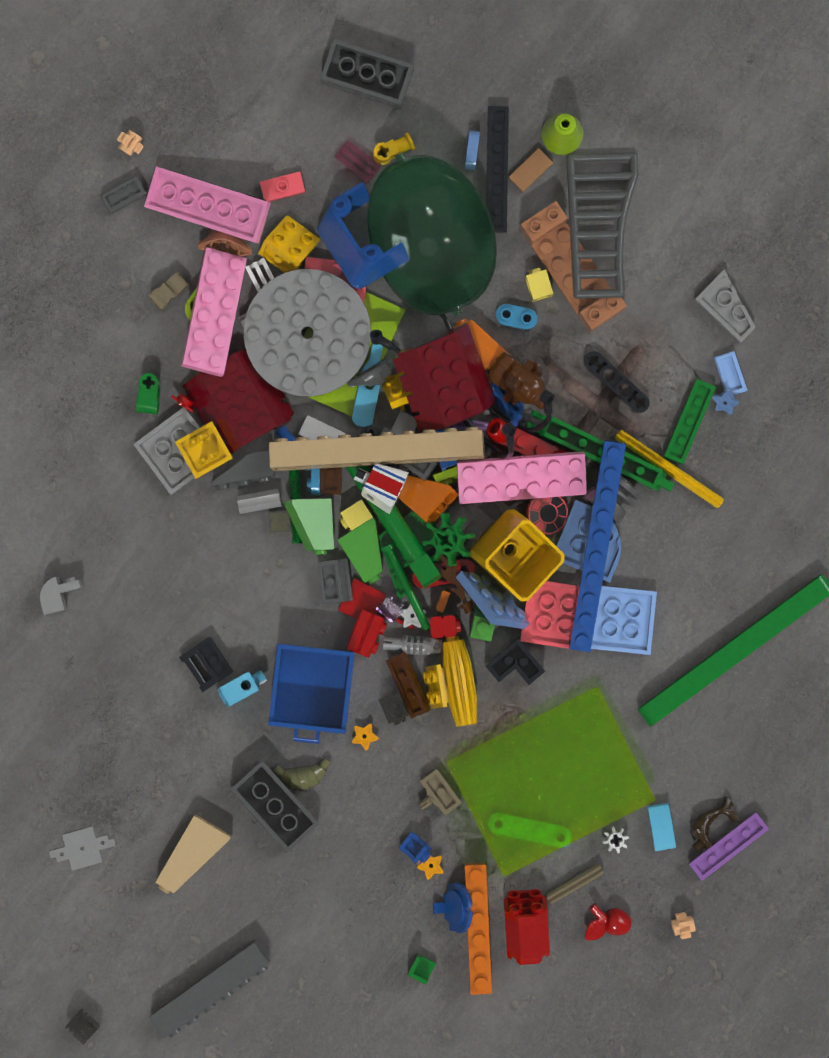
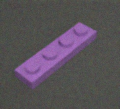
M754 812L688 864L700 880L703 881L768 831L769 828L760 816Z

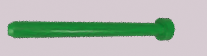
M392 542L380 549L382 553L386 552L422 629L427 630L430 628V624L393 549L396 547L395 543Z

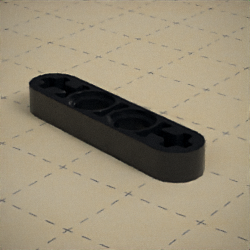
M591 351L586 354L583 360L585 368L632 411L643 413L648 409L650 404L648 397L600 353ZM589 356L591 358L596 356L598 358L596 362L600 366L602 365V363L606 364V366H604L601 369L599 374L596 372V370H598V367L593 364L592 366H590L588 364L590 361L588 359ZM610 369L614 372L615 376L612 381H606L603 378L605 370ZM627 384L630 387L629 394L621 395L618 391L619 385ZM635 391L637 394L634 397L637 400L644 399L643 405L645 407L637 409L635 407L636 402L633 399L630 402L626 399Z

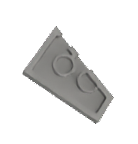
M725 269L695 299L739 343L756 328L745 306L739 299L736 289L731 284Z

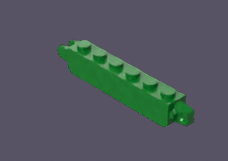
M532 410L531 415L534 418L542 421L546 419L545 415ZM553 416L545 428L536 432L540 437L571 452L584 451L585 459L600 465L604 441ZM526 422L525 427L528 428L536 426L531 422ZM627 452L624 453L621 476L652 491L656 490L659 492L660 488L669 492L672 491L675 483L665 479L667 474L663 472L664 470Z

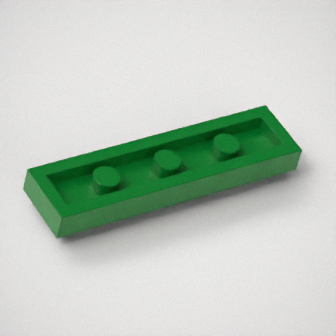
M699 379L695 380L663 457L679 464H684L716 386Z

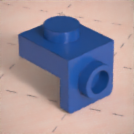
M411 832L399 849L413 860L412 862L420 865L421 862L424 864L430 858L432 847L417 834Z

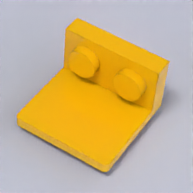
M287 215L264 240L258 254L282 272L287 273L299 269L302 261L319 243L320 238Z

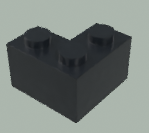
M519 639L513 641L485 665L498 682L503 680L513 670H516L524 681L530 685L545 672Z

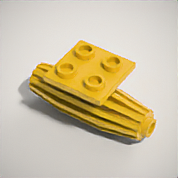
M459 636L446 638L447 642H443V668L440 664L424 667L423 680L428 687L426 699L431 709L447 707L448 703L456 727L477 724V694L472 663L464 639L459 640Z

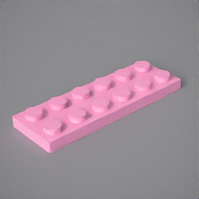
M156 166L144 207L259 244L271 203Z
M208 247L204 250L181 363L182 367L219 377L224 375L247 258Z
M584 451L457 461L459 504L587 495Z

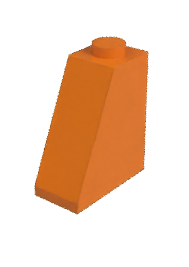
M465 318L455 322V327L468 323L485 371L494 365L496 358L503 352L507 353L473 320L467 321Z
M407 476L398 499L426 523H432L456 499L458 493L450 485Z

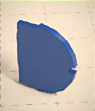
M459 882L447 884V894H443L444 902L433 903V914L444 913L445 920L449 922L450 931H456L457 934L464 933L468 930L472 921V911H470V907H472L471 898L463 884Z

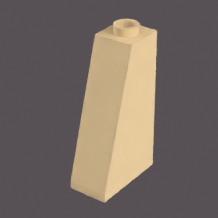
M195 814L155 883L159 885L158 888L167 894L170 891L175 893L231 839L232 835Z

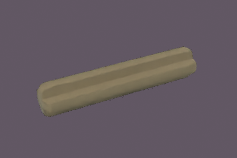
M596 864L546 893L549 903L557 902L603 875L604 872L601 866Z

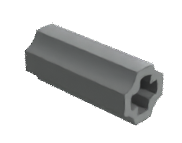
M279 489L237 496L240 514L282 507Z

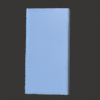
M734 351L713 358L724 391H728L733 396L748 391Z

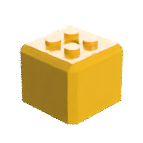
M514 509L506 510L471 548V557L503 588L520 601H528L563 564L565 556L529 519ZM513 544V552L505 554L506 546Z

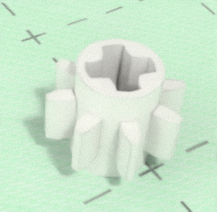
M612 826V832L604 831L607 840H603L602 843L609 844L607 849L609 852L612 848H615L617 853H620L619 848L622 846L627 848L624 840L629 839V836L622 835L623 828L616 831ZM615 834L621 838V840H618L617 845L610 842Z

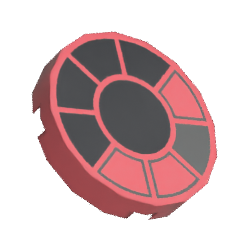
M561 497L534 498L529 501L526 508V518L543 534H553L560 531L565 525L568 518V508Z

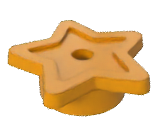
M371 723L364 728L357 725L354 726L356 736L351 741L352 744H361L367 751L370 743L378 740L379 737L372 733Z
M430 856L424 864L420 863V865H417V869L425 872L427 880L434 874L444 873L440 866L442 856Z

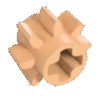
M131 130L127 134L121 132L117 138V141L120 142L118 148L129 156H132L134 152L139 155L144 147L140 143L143 138Z
M685 912L675 914L676 919L671 920L674 936L680 935L681 939L691 938L690 932L696 931L693 917L687 916Z

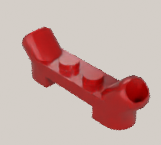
M498 417L493 418L486 429L489 439L495 445L508 449L506 437L502 434V428L506 422ZM518 428L514 435V452L522 456L570 453Z

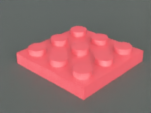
M546 581L526 601L524 612L530 624L521 630L520 641L569 649L579 586Z

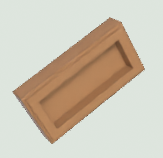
M538 148L509 176V179L524 193L553 165V162Z

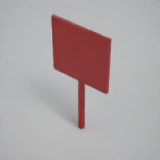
M355 578L351 583L353 601L342 602L338 609L339 611L357 619L361 609L364 608L376 614L378 612L403 625V620L380 609L386 596L385 593ZM410 625L408 628L414 629V626Z

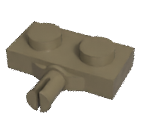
M435 769L420 780L428 796L418 803L419 806H422L421 809L423 811L431 804H434L440 808L444 815H447L462 804L438 769Z

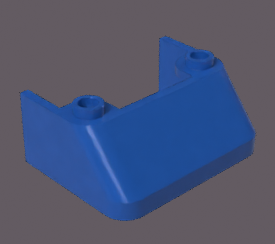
M363 182L333 199L317 227L322 241L350 285L356 289L366 287L410 260L402 242L384 253L376 244H369L360 249L342 221L343 217L371 200Z

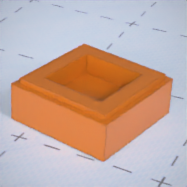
M444 590L441 592L436 611L444 612L450 595L449 592Z

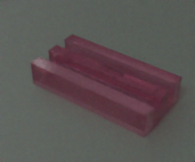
M347 141L345 146L335 156L339 162L367 184L381 168L378 163L350 141ZM348 148H350L357 155H359L366 162H368L371 166H373L374 170L370 169L367 165L361 162L353 154L347 151ZM345 154L347 157H349L352 161L358 164L370 175L368 177L364 175L361 171H359L356 167L350 164L342 156Z

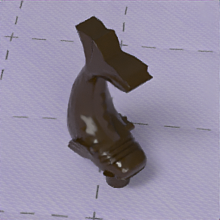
M727 796L724 797L721 807L702 813L692 822L690 833L697 839L692 847L697 852L703 846L706 849L712 847V842L708 838V830L719 814L726 815L731 821L739 822L738 815L732 810L733 803Z

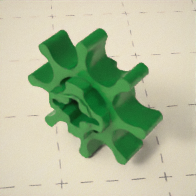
M442 513L440 515L442 519L440 527H437L434 522L426 524V527L433 531V538L430 541H423L422 545H433L435 547L436 553L431 558L432 562L440 561L441 556L444 554L448 558V566H456L455 556L458 552L463 557L471 556V552L465 549L464 542L466 539L475 538V534L465 535L462 532V525L466 522L465 517L458 518L453 525L449 520L450 514Z

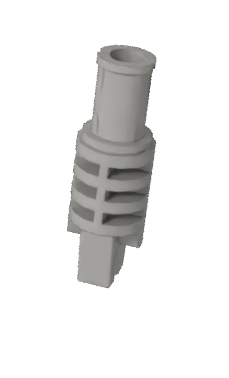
M405 635L403 638L384 636L383 650H399L402 653L406 652V654L412 655L441 654L442 640Z

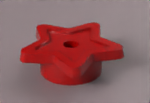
M182 393L178 397L173 394L171 395L180 406L190 412L194 411L193 407H191L194 402Z

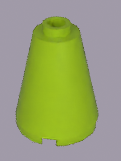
M558 113L549 117L544 123L542 140L550 152L556 155H567L579 148L583 140V128L574 116L567 113Z

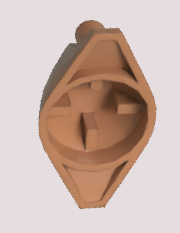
M210 229L208 237L197 244L198 249L203 251L208 247L240 257L252 255V248L244 239L214 229Z

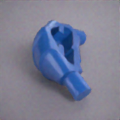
M490 383L498 408L510 418L512 425L517 426L519 420L522 419L523 403L520 401L515 405L506 403L503 399L506 391L501 389L500 386Z

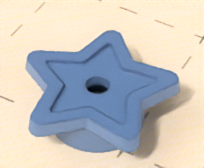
M728 391L712 396L713 400L717 403L715 411L724 410L731 415L733 407L739 404V401Z

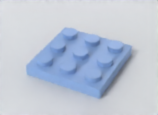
M602 586L591 649L651 655L657 592Z

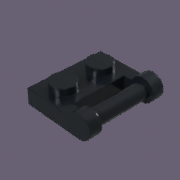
M211 636L179 657L182 663L185 662L199 683L202 693L234 672ZM197 654L212 679L206 680L192 659L193 655Z

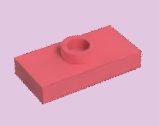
M300 172L260 181L263 198L267 202L305 193Z

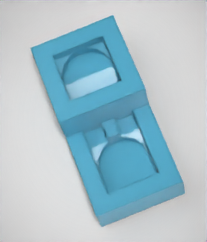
M663 803L647 806L655 851L676 848L669 804Z

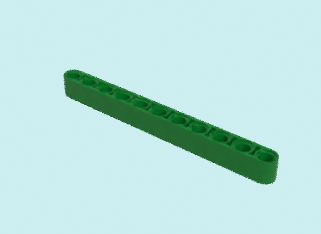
M823 573L640 706L637 710L649 727L659 722L829 596V581Z

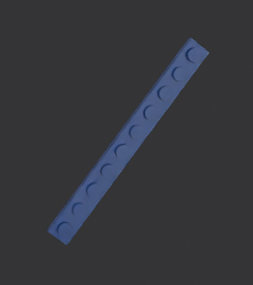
M604 440L569 643V649L591 652L626 444L609 440Z

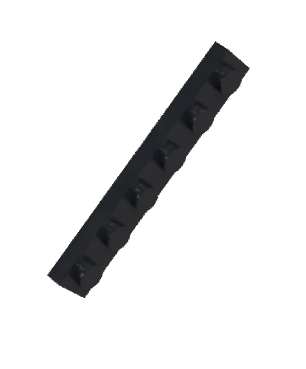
M488 106L486 233H507L509 107Z

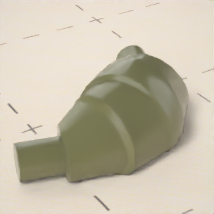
M324 757L319 766L314 764L293 769L288 768L287 771L277 765L273 772L291 789L308 790L319 784L327 773L325 770L331 762Z

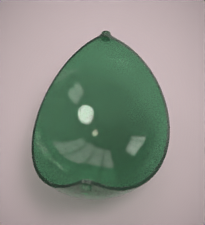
M400 153L395 156V162L388 165L379 174L371 190L367 216L370 244L378 245L383 253L401 242L404 244L410 260L383 277L392 291L406 305L427 315H443L449 312L453 313L454 316L462 314L461 309L476 301L485 292L494 274L497 245L491 216L477 189L457 168L433 156L414 155L404 157V154Z

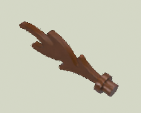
M442 555L441 561L447 569L443 570L438 566L439 573L448 582L458 586L457 589L451 588L450 590L462 600L463 604L460 605V608L464 609L466 614L474 611L471 606L473 604L472 601L467 602L464 588L456 578L457 566H448V560Z

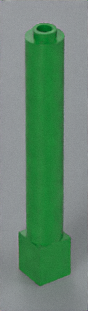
M370 466L345 467L353 480L359 468L369 473L372 471ZM354 480V482L362 492L364 484ZM367 500L423 588L425 589L442 578L395 504L391 513L388 514Z

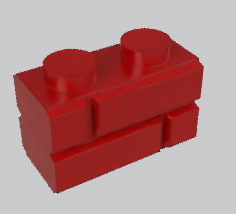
M362 608L346 649L367 658L371 654L375 655L380 644L376 642L379 634H384L388 624L384 622L386 617Z
M454 615L443 616V618L437 616L429 619L432 638H443V635L445 637H455L457 632H461L460 619H456Z

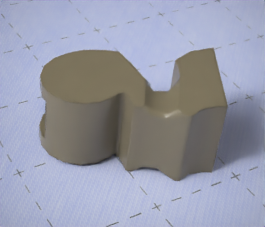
M179 272L173 274L149 295V299L162 313L168 308L169 301L180 297L190 285L180 276Z

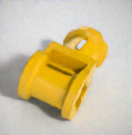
M405 133L403 137L395 141L392 139L386 143H378L373 152L374 161L379 165H387L391 160L399 157V154L410 149L412 151L415 150L409 133ZM382 150L386 153V157L383 158L382 155H379V151Z

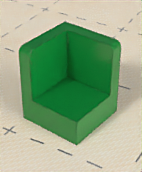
M417 953L407 975L427 985L436 962Z

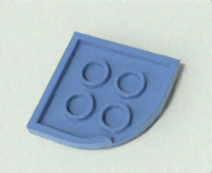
M575 500L556 546L565 554L563 564L582 571L592 506ZM612 523L603 580L608 583L611 582L621 555V539L614 523Z
M461 571L456 576L490 624L525 629L530 624L526 619L525 612L514 603L513 596L508 592L504 593L486 575L480 576L473 572Z

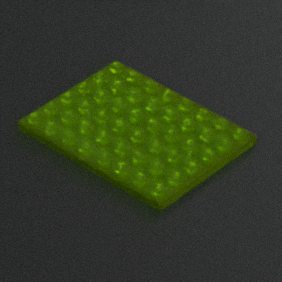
M598 686L446 762L503 877L656 801Z

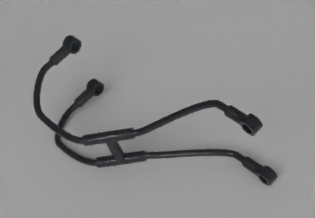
M417 294L414 297L416 308H424L432 314L439 315L447 329H453L446 314L440 311L437 306L427 301L425 295ZM380 330L371 331L370 340L372 344H380L396 353L401 350L393 342L383 337ZM544 390L541 393L540 401L543 402L546 419L540 425L532 428L525 427L519 423L517 426L512 425L509 418L500 414L491 405L487 410L506 422L502 428V434L506 437V445L509 451L508 453L501 451L485 437L484 444L497 455L503 458H510L514 453V435L517 428L526 433H534L549 424L552 417V402L555 395L548 390ZM470 418L462 421L466 427H475Z

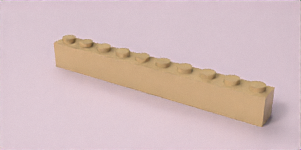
M468 427L466 431L448 428L444 429V432L437 433L436 430H423V433L415 434L414 431H403L402 435H393V432L380 433L381 436L363 433L359 434V437L351 438V435H339L335 439H330V436H318L317 440H309L308 437H298L296 441L278 438L275 439V442H269L270 468L273 471L372 466L375 464L389 465L485 459L484 433L482 430H478V427Z

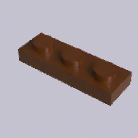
M406 652L385 660L410 718L412 719L430 711L431 708Z

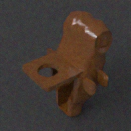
M505 352L500 354L496 358L494 365L490 367L488 378L506 391L503 397L504 401L513 405L520 401L524 404H534L539 409H544L543 402L540 401V395L546 389L544 381L540 378L542 372L538 371L540 365L531 360H528L523 365L515 357Z

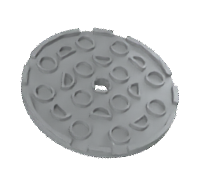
M300 269L277 276L263 286L256 294L246 314L244 342L252 365L269 384L291 395L304 397L319 396L339 389L359 371L369 351L371 325L363 301L348 283L325 271ZM305 327H310L314 331L313 336L309 339H305L301 335V331Z

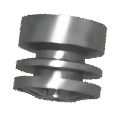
M622 476L620 477L613 522L618 525L627 514L621 505L623 503L631 507L634 505L628 496L635 500H638L640 494L634 489L633 485ZM591 487L587 495L583 497L592 507L595 487Z

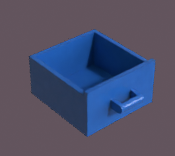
M277 644L268 725L294 728L293 741L319 744L320 731L345 734L347 730L355 652ZM298 729L317 731L315 739L298 737Z

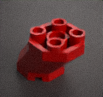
M538 889L511 890L504 899L507 958L511 960L512 957L515 958L516 963L520 965L539 964L543 956L546 955L547 958L550 955L546 897Z

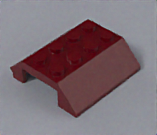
M468 323L450 329L448 334L418 347H407L397 353L398 356L393 358L397 373H405L399 376L405 393L412 392V394L406 396L412 413L419 411V414L414 415L419 430L447 428L484 412L496 402Z
M246 349L227 357L222 377L200 372L183 385L186 394L194 402L193 406L203 424L206 425L211 421L214 423L231 455L241 450V447L273 429L286 425L292 420L291 416L294 415L288 401L285 403L281 401L285 399L283 392L269 384L256 371Z

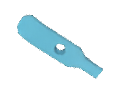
M372 345L370 359L362 368V372L380 362L382 345ZM374 385L372 389H367L366 386H358L352 415L355 425L366 427L373 423L380 385Z

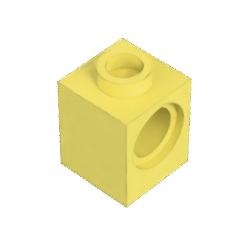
M536 268L528 271L529 275H526L525 280L532 302L552 297L553 290L547 270L541 271V268Z
M361 499L340 513L342 518L339 520L345 530L350 528L352 531L373 517Z

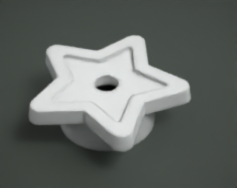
M411 604L408 609L399 610L400 615L404 618V628L412 624L421 628Z

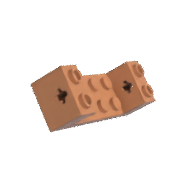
M557 201L523 222L519 230L590 334L622 313L627 305L622 298H574L570 227L566 223L568 220L567 216ZM579 242V251H585ZM580 259V270H598L591 259ZM604 278L581 279V290L611 289Z

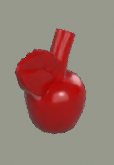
M596 903L589 907L590 911L597 918H594L587 925L585 940H597L605 932L617 936L625 935L629 932L632 920L630 915L622 909L611 908L604 913Z

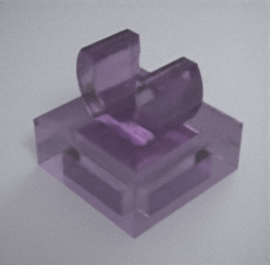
M395 594L383 600L376 608L391 623L403 612L401 608L404 606L403 601L398 606L393 603V599L396 597Z

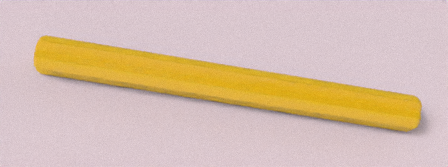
M620 430L615 437L618 442L625 443L628 449L652 465L664 470L665 474L714 507L719 508L722 505L724 499L625 431Z

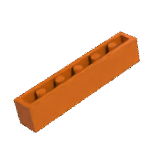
M464 863L465 888L468 890L472 907H470L472 921L467 930L470 994H492L486 863Z

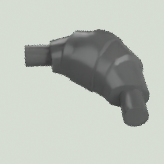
M392 352L388 357L347 382L348 386L351 388L354 386L371 387L383 384L385 379L391 374V369L394 365L393 358L397 357L398 354Z

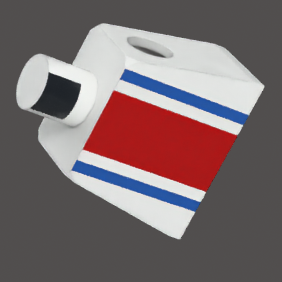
M375 464L371 473L359 468L354 480L364 484L361 493L364 498L390 514L407 480L408 472Z

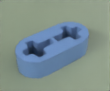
M469 130L465 170L475 171L479 131Z

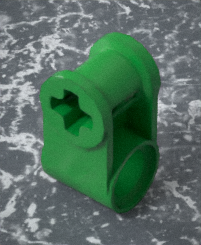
M146 373L141 376L136 400L137 413L158 415L160 380L156 375ZM151 377V380L154 381L155 384L151 385L149 389V387L145 385V381H149V378Z

